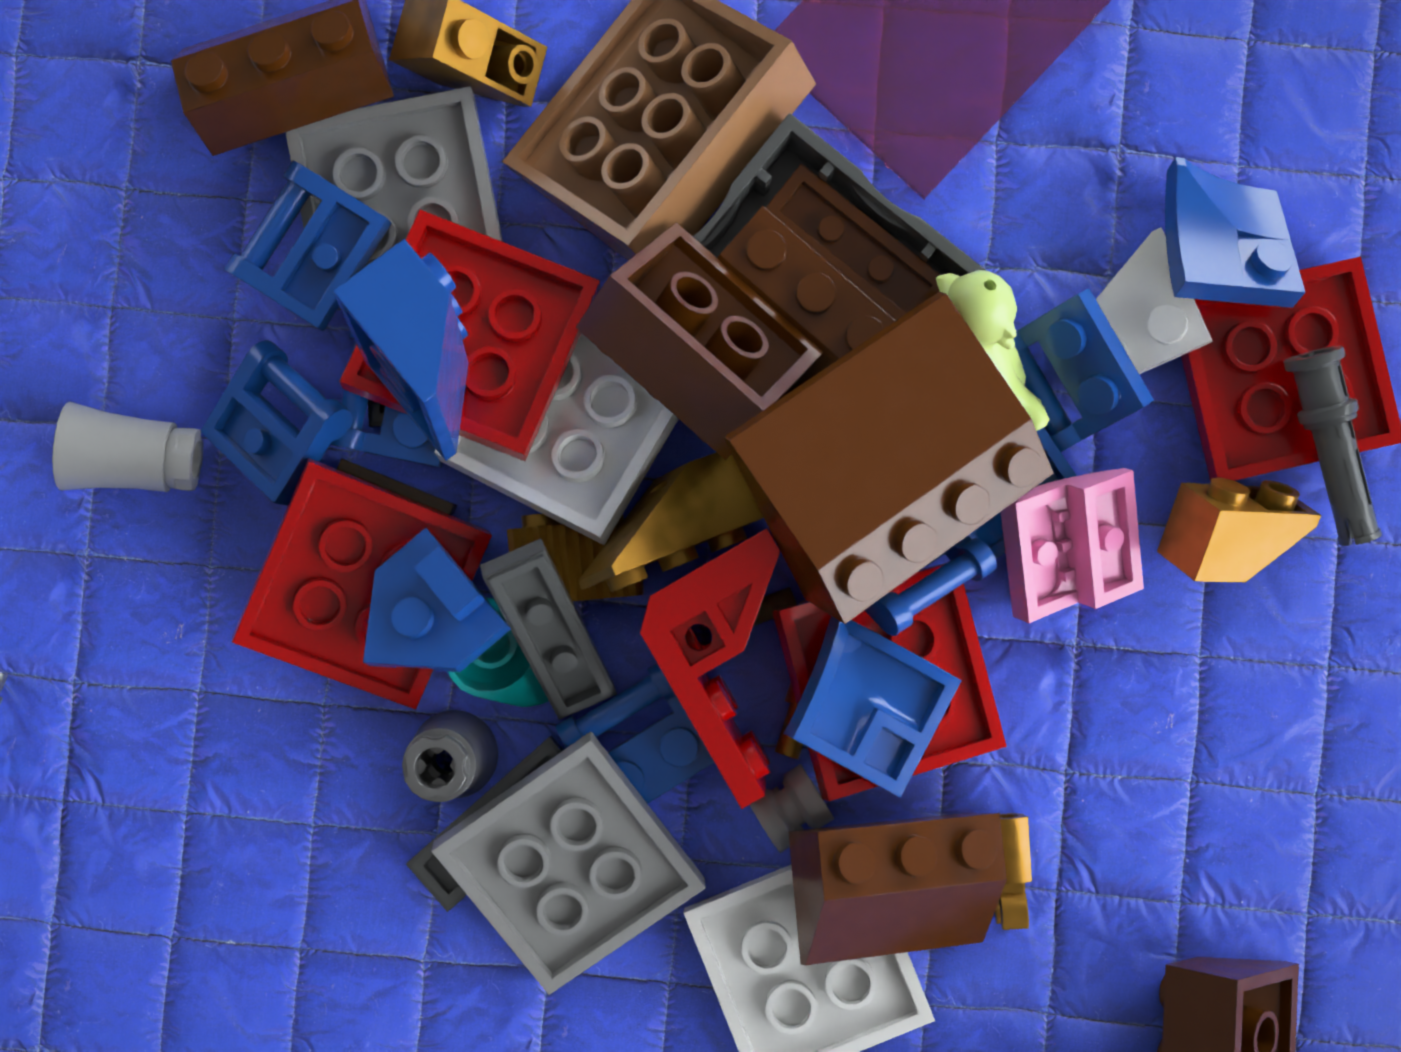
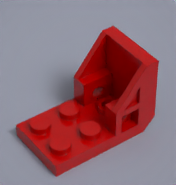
M768 528L650 595L640 631L641 636L741 809L765 796L766 775L770 773L767 765L771 764L752 730L744 735L740 732L732 718L737 715L735 710L739 707L721 675L710 680L707 672L745 650L780 554V549ZM702 624L708 627L712 634V641L708 644H700L691 629L692 625Z

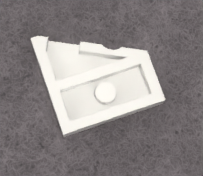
M1161 227L1152 231L1096 298L1139 374L1213 342L1195 300L1174 297L1167 258L1166 235Z

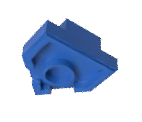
M425 528L375 570L363 663L375 667L396 668L397 666L461 672L510 631L511 628L436 537Z

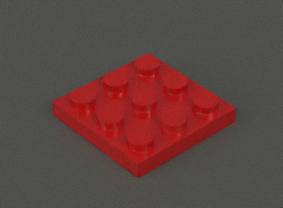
M419 210L406 241L420 258H423L428 253H432L447 270L456 285V289L451 294L463 312L458 318L468 333V336L463 339L469 365L459 435L526 461L581 335V332L575 327L600 291V280L426 211ZM356 344L339 381L342 388L407 414L364 361Z
M1361 256L1299 270L1305 294L1293 308L1194 299L1213 342L1182 355L1181 359L1210 482L1212 478H1225L1235 481L1319 462L1311 430H1305L1303 424L1298 422L1297 413L1302 410L1294 374L1293 372L1285 371L1283 361L1290 357L1321 348L1344 346L1346 356L1340 362L1349 398L1357 399L1359 410L1356 411L1357 417L1352 419L1359 452L1401 443V422Z
M308 458L234 631L232 643L416 710L433 669L397 666L396 668L375 667L363 663L375 570L423 529L427 528L472 581L492 534L489 530Z
M946 563L918 571L890 592L897 594L903 592ZM964 584L914 615L912 625L896 636H891L882 630L865 611L852 619V621L889 639L962 680L912 776L1007 747ZM809 601L772 611L797 705L815 666L831 615ZM808 748L823 800L830 802L878 787Z

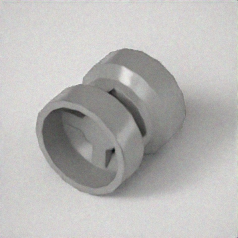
M801 764L784 774L782 783L785 788L779 790L777 786L772 790L766 788L765 796L750 804L763 829L780 853L790 847L788 831L804 830L802 827L804 823H807L812 828H821L835 819Z

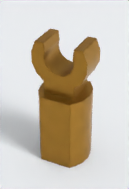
M1019 813L1000 814L1007 880L995 910V920L997 924H1001L1003 930L1029 929L1028 904L1025 894V883L1032 881L1028 816Z

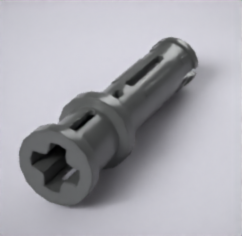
M1339 345L1305 352L1285 359L1283 363L1285 371L1293 372L1302 406V410L1297 413L1298 422L1303 424L1305 430H1311L1338 534V544L1349 546L1352 544L1351 539L1353 538L1357 545L1376 540L1382 536V533L1377 524L1352 424V419L1357 417L1356 411L1359 410L1357 399L1349 398L1340 362L1346 356L1344 346Z

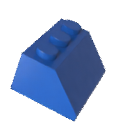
M403 239L335 288L333 293L364 361L444 460L447 461L457 453L469 365L463 339L468 336V333L458 318L463 312L451 294L456 289V285L447 270L432 253H428L423 258H420L409 243Z

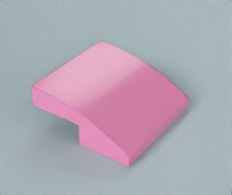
M1127 468L1106 470L1041 484L1001 511L1013 617L1031 623L1076 603L1097 609L1144 589L1133 470Z

